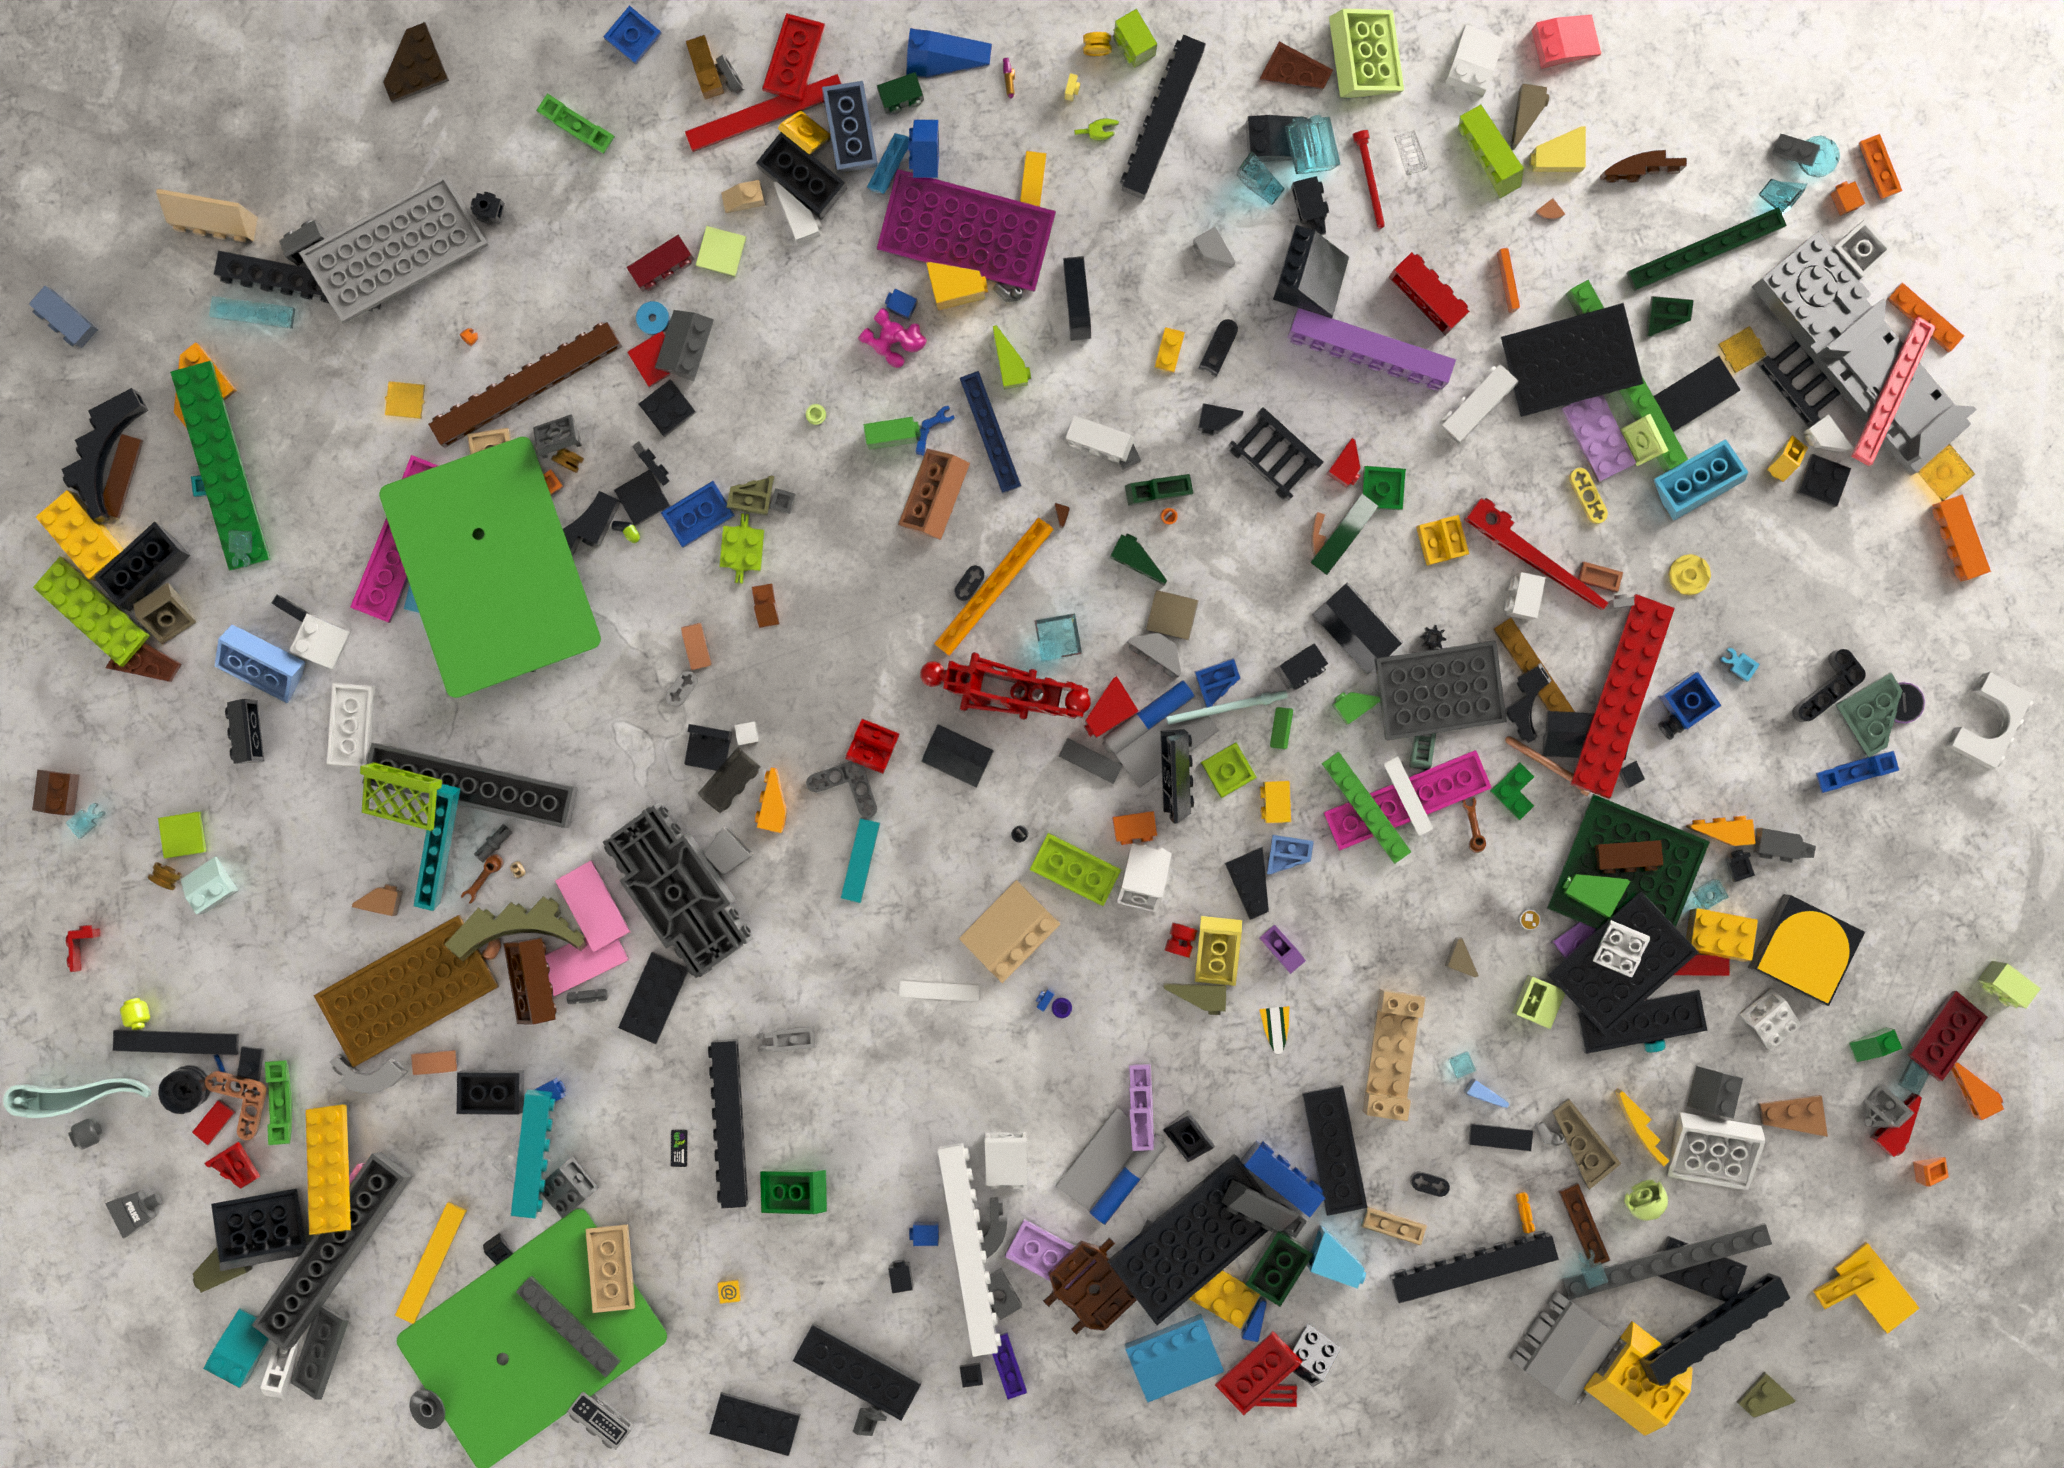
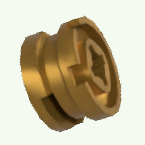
M563 448L557 450L556 455H553L551 460L577 473L579 470L578 465L583 462L584 458Z
M155 862L154 870L147 878L163 888L174 890L176 888L174 884L177 880H180L182 874L180 872L176 874L175 869Z

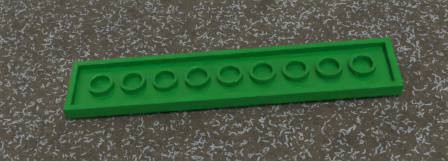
M207 361L171 371L172 380L229 571L271 560L213 362Z

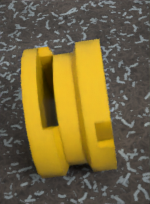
M1090 32L1083 35V43H1085L1083 53L1088 56H1104L1112 53V46L1109 44L1111 42V35L1107 32Z

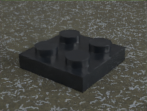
M671 379L638 404L663 437L667 436L696 413Z
M1812 454L1808 460L1797 494L1832 507H1837L1851 468Z

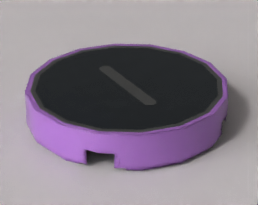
M1900 682L1898 684L1903 691L1899 699L1894 722L1909 723L1921 716L1925 706V699L1917 686L1911 683Z

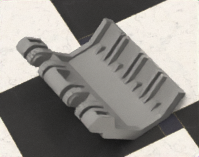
M1556 1291L1551 1299L1565 1309H1561L1549 1300L1547 1305L1560 1314L1558 1319L1555 1321L1546 1312H1541L1540 1316L1553 1326L1551 1327L1540 1318H1537L1528 1333L1541 1343L1539 1344L1527 1334L1524 1336L1527 1343L1537 1348L1533 1355L1522 1346L1518 1345L1516 1348L1529 1361L1515 1351L1509 1359L1570 1404L1575 1405L1577 1402L1581 1404L1587 1395L1584 1392V1387L1595 1372L1598 1373L1600 1368L1604 1370L1610 1362L1608 1357L1611 1352L1616 1353L1622 1345L1620 1341L1621 1336L1601 1324Z

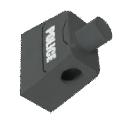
M142 1190L105 1204L124 1239L157 1216L154 1207L162 1204V1200L157 1193L148 1197L146 1192Z

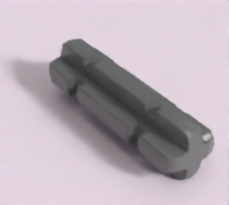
M598 989L597 992L595 990L578 991V993L568 992L566 999L568 1004H577L576 1002L589 1003L596 1002V1000L606 1001L608 993L606 989Z

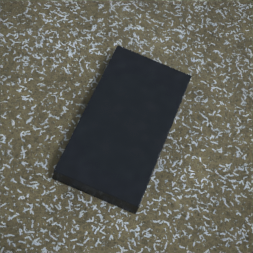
M1717 356L1654 395V398L1674 432L1740 391V388L1720 356Z

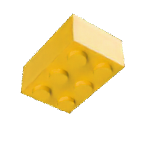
M1695 908L1690 910L1686 939L1700 954L1742 962L1752 961L1758 920Z

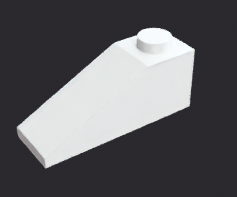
M774 182L773 184L797 244L820 236L818 229H821L822 226L818 216L813 217L812 212L782 185Z
M300 1339L294 1347L286 1350L281 1349L276 1344L274 1345L260 1387L264 1395L285 1399Z

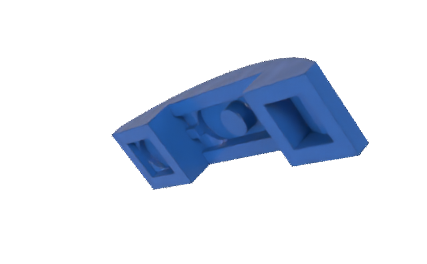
M1889 751L1817 772L1816 775L1821 793L1900 770L1894 751Z

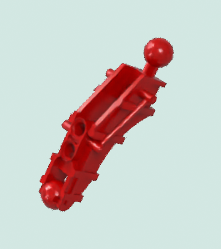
M976 652L971 654L969 666L949 661L947 670H945L940 663L932 661L924 664L920 670V678L926 686L936 687L944 682L943 689L962 696L961 711H967L968 708L1019 714V718L1022 720L1027 719L1028 712L1030 711L1075 719L1076 717L1083 718V714L1091 705V698L1088 695L1089 689L1082 685L1069 681L1067 683L1057 682L1048 677L1039 679L1036 678L1037 671L1035 669H1029V672L980 658V655ZM993 667L1005 669L1007 672L995 670ZM986 676L1015 683L1010 689V695L1013 699L981 692L983 677ZM1025 690L1024 695L1021 697L1022 691ZM1062 690L1070 691L1065 697L1066 708L1059 707ZM1043 693L1042 698L1039 700L1040 694ZM990 703H995V704L1004 705V706H1006V707L1009 708V709L998 708V707L987 706V705H990Z

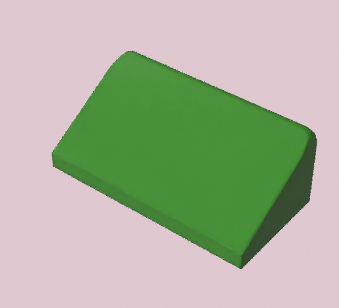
M1276 708L1270 741L1271 748L1287 749L1293 716L1292 708Z

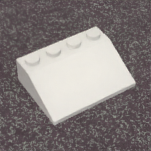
M1680 1112L1674 1129L1667 1177L1749 1191L1766 1141L1762 1126Z

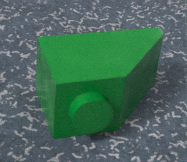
M1888 1027L1849 1042L1856 1062L1883 1057L1903 1049L1895 1029Z

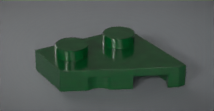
M1651 296L1646 336H1653L1691 321L1694 300Z

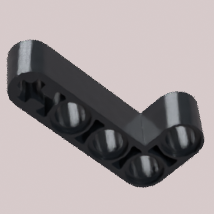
M1084 256L1063 258L1071 341L1091 339V319Z
M1839 649L1830 653L1828 660L1837 674L1793 708L1794 719L1799 722L1815 719L1864 681L1866 672L1849 650ZM1839 653L1844 656V662L1842 664H1840L1837 660V656ZM1851 670L1857 673L1855 680H1852L1850 677ZM1836 682H1838L1841 687L1838 693L1834 690V684ZM1819 695L1824 697L1823 705H1820L1817 701ZM1810 707L1813 708V709H1809V710L1805 713L1806 716H1803V715H1802V714L1804 713V710H1803V709H1808V708H1810Z

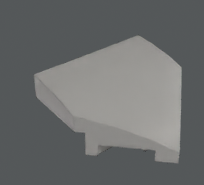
M1883 1084L1865 1100L1866 1127H1900L1914 1114L1909 1107Z

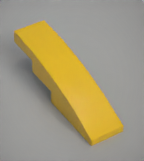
M1617 1088L1615 1090L1617 1099L1631 1129L1644 1148L1664 1167L1669 1160L1655 1147L1661 1140L1646 1126L1652 1119L1622 1090Z

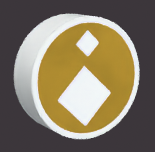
M1524 910L1519 916V924L1526 930H1535L1540 925V915L1534 910Z

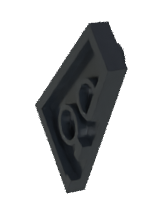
M1263 847L1226 862L1225 866L1249 920L1269 912Z

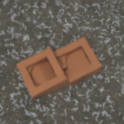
M1319 512L1315 514L1311 532L1313 557L1324 545L1326 536L1319 534L1325 514Z
M697 623L681 627L691 670L711 666L712 662L702 624Z
M455 1050L411 1054L413 1075L457 1071Z

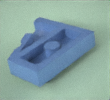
M1272 835L1266 874H1273L1310 862L1314 841Z

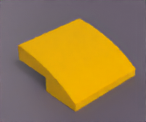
M1459 515L1416 526L1426 566L1469 555Z

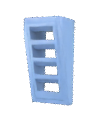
M1474 1078L1470 1080L1463 1091L1469 1096L1507 1108L1509 1106L1506 1100Z

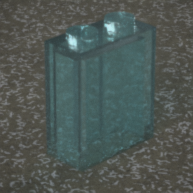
M1314 115L1309 119H1304L1301 116L1292 119V123L1285 126L1296 175L1331 171L1341 164L1330 117Z

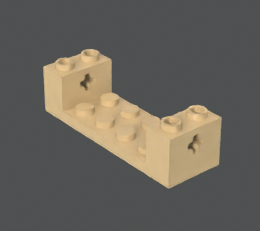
M1380 989L1362 1110L1368 1116L1408 1121L1411 1100L1407 1096L1418 1019L1423 1018L1426 998L1422 995Z

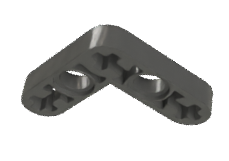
M850 761L812 774L807 778V788L812 792H820L849 782L860 815L865 818H871L877 813V804L864 766ZM852 764L860 767L858 771L859 778L864 776V780H858L854 784L852 779H856L855 775L849 772L852 769ZM832 771L840 772V781L832 782L829 776ZM826 773V780L829 786H825L824 782L819 784L818 789L815 786L811 787L810 783L813 782L814 777L817 780L824 779L822 774ZM859 783H863L867 787V792L864 795L856 793L855 788ZM870 795L871 800L868 799L867 802L868 805H873L874 807L870 815L862 811L865 804L864 801L859 803V798H866Z

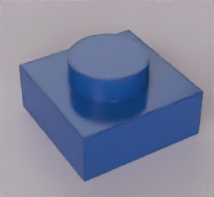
M1048 988L1046 992L1041 991L1036 999V1002H1038L1037 1008L1044 1012L1055 993Z

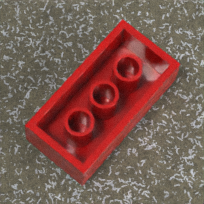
M1411 252L1392 271L1388 278L1446 336L1470 312L1467 309L1468 305L1462 299H1457L1453 295L1454 291L1447 284H1443L1439 280V275L1433 269L1429 270L1424 265L1425 261L1420 255H1415Z

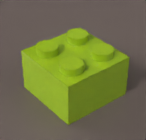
M1137 8L1115 21L1113 39L1117 46H1122L1125 51L1123 55L1128 64L1132 63L1134 68L1156 56L1157 42Z

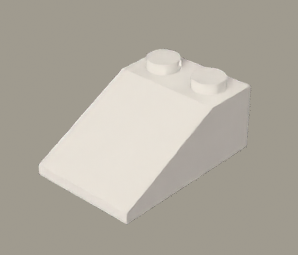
M1465 25L1445 83L1483 97L1494 73L1504 38Z

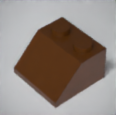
M37 769L32 810L57 815H74L80 775Z

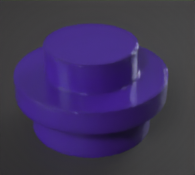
M1057 998L1052 1003V1012L1058 1018H1066L1072 1012V1004L1066 998Z

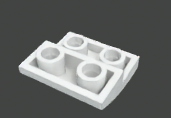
M1611 920L1597 948L1593 961L1632 978L1641 961V956L1650 941V936Z

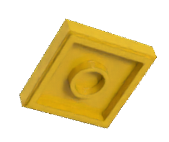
M801 110L780 123L778 127L779 131L809 155L830 141V133Z

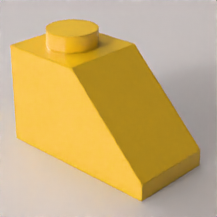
M1792 435L1772 459L1767 470L1773 477L1784 482L1800 466L1808 447Z

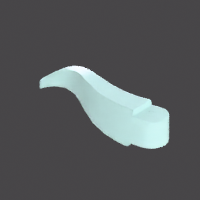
M112 1078L68 1088L22 1084L10 1087L3 1097V1103L6 1110L14 1116L44 1118L70 1113L112 1093L122 1091L134 1092L147 1098L151 1096V1090L145 1084L130 1078Z

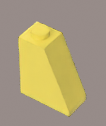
M1581 126L1536 146L1529 155V165L1532 166V172H1582L1586 167V126Z

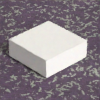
M755 721L734 725L738 745L759 742Z

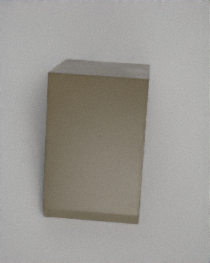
M1461 937L1455 938L1445 966L1472 977H1478L1479 975Z

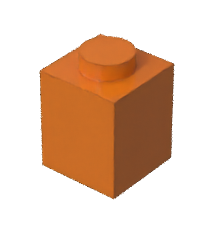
M1845 181L1835 186L1836 190L1830 194L1840 216L1854 211L1865 204L1855 181L1850 184Z

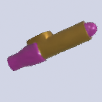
M1003 58L1006 93L1009 98H1013L1015 94L1013 84L1015 72L1014 68L1011 67L1009 58Z

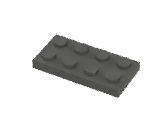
M325 1305L321 1307L311 1322L291 1380V1384L315 1400H322L349 1322L348 1319Z

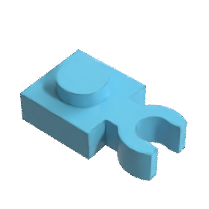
M1727 648L1726 651L1730 653L1731 657L1730 659L1720 657L1721 662L1732 664L1730 671L1748 682L1760 664L1744 653H1741L1738 657L1734 649Z

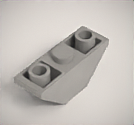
M1160 633L1133 637L1128 640L1127 643L1130 644V650L1138 655L1140 652L1146 655V660L1152 665L1156 666L1159 664L1164 667L1163 672L1173 678L1174 675L1180 676L1181 668L1175 643Z

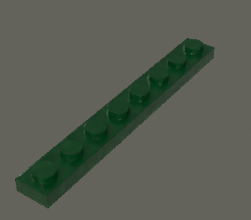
M1778 207L1629 270L1626 273L1634 291L1785 228L1787 224Z

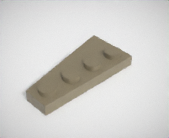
M1567 1098L1552 1110L1585 1184L1590 1190L1621 1165V1162L1570 1099Z

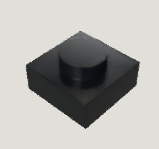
M980 1363L960 1365L963 1388L983 1385Z

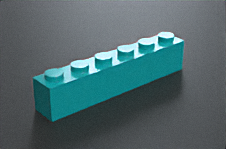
M442 784V787L437 789L434 830H426L414 907L434 911L441 903L460 788Z
M527 1089L525 1093L510 1216L536 1219L538 1212H542L543 1200H540V1193L544 1192L546 1183L542 1176L543 1172L547 1171L548 1166L545 1152H549L550 1139H547L548 1131L551 1132L553 1119L549 1118L550 1111H554L555 1099H552V1092Z

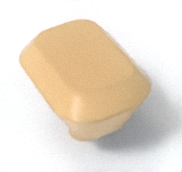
M516 861L510 865V870L515 878H521L525 875V870L520 862Z

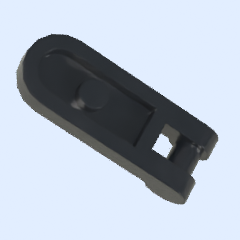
M1230 319L1220 322L1198 369L1203 371L1205 369L1212 372L1211 375L1217 377L1237 335L1238 326L1236 322ZM1210 357L1218 360L1216 365L1208 362Z

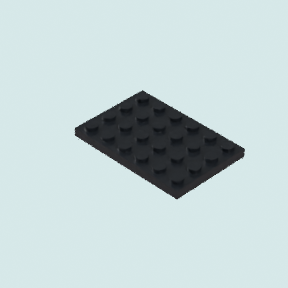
M1624 303L1501 337L1509 372L1518 380V384L1514 387V392L1521 417L1644 384Z
M1639 891L1549 971L1547 975L1595 1026L1606 1035L1699 952L1658 908ZM1611 920L1650 936V941L1641 956V961L1632 978L1593 961L1597 948Z

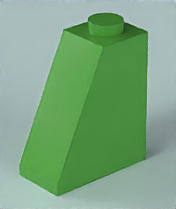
M1575 874L1572 877L1568 876L1562 887L1565 888L1563 891L1565 895L1609 918L1630 881L1621 878Z

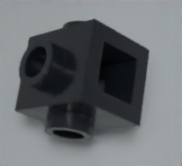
M477 193L476 198H473L471 201L470 209L477 217L476 220L489 223V221L500 223L505 203L501 199L496 198V195L493 193Z

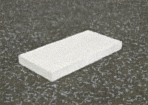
M332 683L326 765L360 767L367 764L371 745L375 686Z

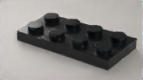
M651 952L618 1028L653 1044H657L688 974L686 966Z
M1668 1236L1663 1251L1689 1243ZM1724 1257L1662 1274L1658 1277L1726 1302L1738 1294L1748 1266Z
M721 1392L709 1434L789 1456L801 1414Z

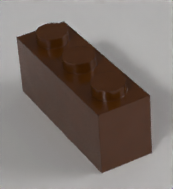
M1661 840L1595 845L1597 870H1603V874L1616 873V869H1624V872H1637L1636 868L1645 867V871L1658 870L1657 866L1663 865Z

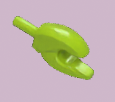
M1109 118L1098 119L1088 124L1087 129L1074 130L1075 135L1089 134V138L1094 140H1106L1113 137L1115 132H1104L1102 128L1119 125V121Z

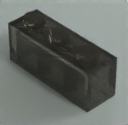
M737 747L698 794L706 803L721 813L729 808L732 799L736 795L743 792L746 783L757 776L761 766L740 747Z

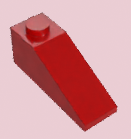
M1911 1093L1903 1102L1914 1112L1900 1127H1879L1870 1136L1886 1154L1895 1157L1905 1151V1146L1909 1143L1922 1097L1920 1095Z

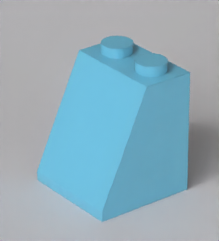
M1320 1225L1311 1249L1313 1255L1307 1267L1312 1273L1358 1289L1359 1284H1363L1366 1277L1364 1267L1324 1226Z

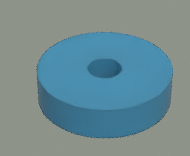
M650 301L640 306L636 314V322L644 333L655 335L661 331L664 332L668 328L670 316L667 309L661 303ZM652 315L656 316L654 322L650 321V316Z

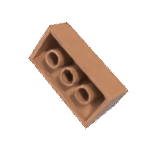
M927 448L898 525L941 540L970 463L955 455Z

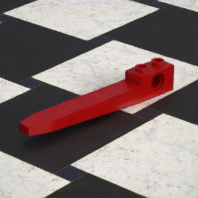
M1483 498L1479 499L1464 518V521L1494 543L1600 610H1604L1608 605V602L1595 591L1512 531L1510 528L1515 523L1511 520L1512 516L1503 510L1500 512L1496 509L1495 503L1487 498L1485 500ZM1487 514L1494 516L1495 523L1493 525L1486 522Z

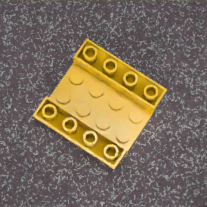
M1631 1321L1620 1337L1627 1344L1604 1376L1595 1372L1584 1387V1390L1646 1436L1667 1426L1691 1392L1693 1368L1688 1367L1686 1372L1676 1375L1666 1385L1659 1386L1649 1382L1639 1360L1662 1344Z

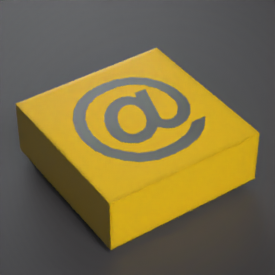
M739 1279L717 1283L720 1304L741 1301Z

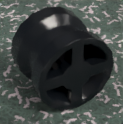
M1670 714L1666 721L1658 723L1660 731L1669 740L1673 739L1676 733L1684 731L1682 724L1673 714Z

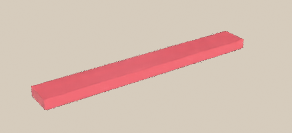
M1920 317L1914 319L1851 457L1867 466H1871L1876 458L1935 329L1934 325Z

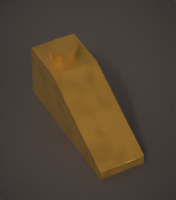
M702 35L687 40L686 45L705 100L724 94L706 36Z

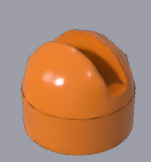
M467 328L459 334L469 346L474 345L478 339V333H473L474 329Z
M1165 508L1160 514L1161 521L1169 525L1175 523L1178 517L1177 512L1172 508ZM1171 511L1172 514L1165 520L1164 517Z

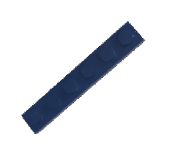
M979 371L960 377L1002 494L1021 487Z

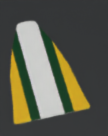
M1289 1006L1259 1009L1264 1031L1274 1053L1277 1055L1283 1053L1287 1040Z

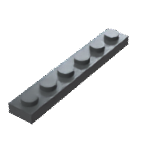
M530 1276L516 1291L605 1378L621 1362L609 1348L533 1276Z

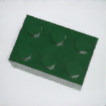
M1274 1230L1243 1279L1244 1284L1281 1307L1313 1253L1311 1249L1284 1232Z

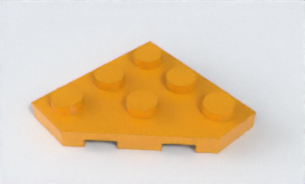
M195 342L180 354L178 369L212 360L203 348ZM213 362L225 401L237 390ZM176 393L174 403V414L186 427L183 413Z

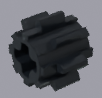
M1434 625L1432 629L1424 628L1426 634L1420 636L1425 641L1422 646L1428 645L1430 650H1433L1435 646L1439 649L1442 648L1441 641L1447 640L1442 637V633L1445 630L1438 631L1437 625ZM1436 634V642H1430L1431 635Z

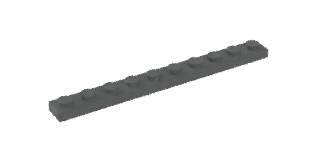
M1762 1223L1563 1278L1568 1298L1571 1300L1772 1245L1766 1224Z

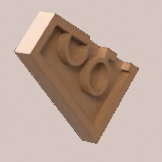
M1821 1095L1758 1103L1761 1124L1828 1137Z

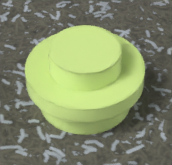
M813 404L806 410V419L813 425H819L825 421L826 411L821 405Z

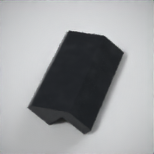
M1348 582L1312 614L1367 674L1376 668L1374 658L1390 656L1403 643Z
M1548 711L1546 714V734L1543 736V756L1579 758L1594 713Z

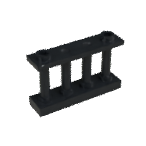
M1793 337L1795 341L1775 358H1770L1768 355L1759 361L1757 365L1807 427H1810L1820 420L1818 412L1839 395L1842 399H1844V396ZM1801 347L1808 357L1788 374H1783L1779 369V364ZM1814 363L1821 373L1802 389L1796 390L1791 384L1792 380ZM1827 379L1834 389L1815 405H1809L1805 401V396Z
M1262 407L1256 414V417H1258L1257 424L1238 444L1232 440L1228 445L1231 448L1229 451L1236 458L1239 459L1241 457L1276 489L1275 493L1284 500L1286 498L1289 501L1294 496L1289 492L1309 469L1312 470L1314 468L1317 470L1324 461ZM1269 427L1273 431V436L1252 458L1244 449L1263 428ZM1284 441L1288 445V450L1267 472L1259 463L1278 442ZM1294 455H1300L1304 459L1301 467L1284 485L1280 484L1274 477Z

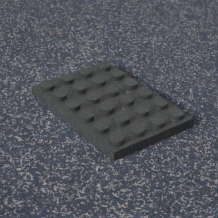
M1496 640L1374 658L1384 736L1387 741L1507 722Z

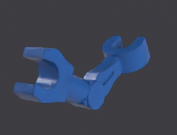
M949 406L942 407L936 413V416L922 421L921 437L916 447L917 455L924 456L927 436L932 426L938 423H951L955 419L954 415L950 417L944 416V413L950 410Z

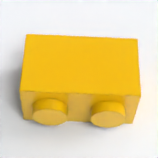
M1290 781L1263 782V786H1260V798H1264V807H1260L1261 819H1264L1265 823L1291 822Z

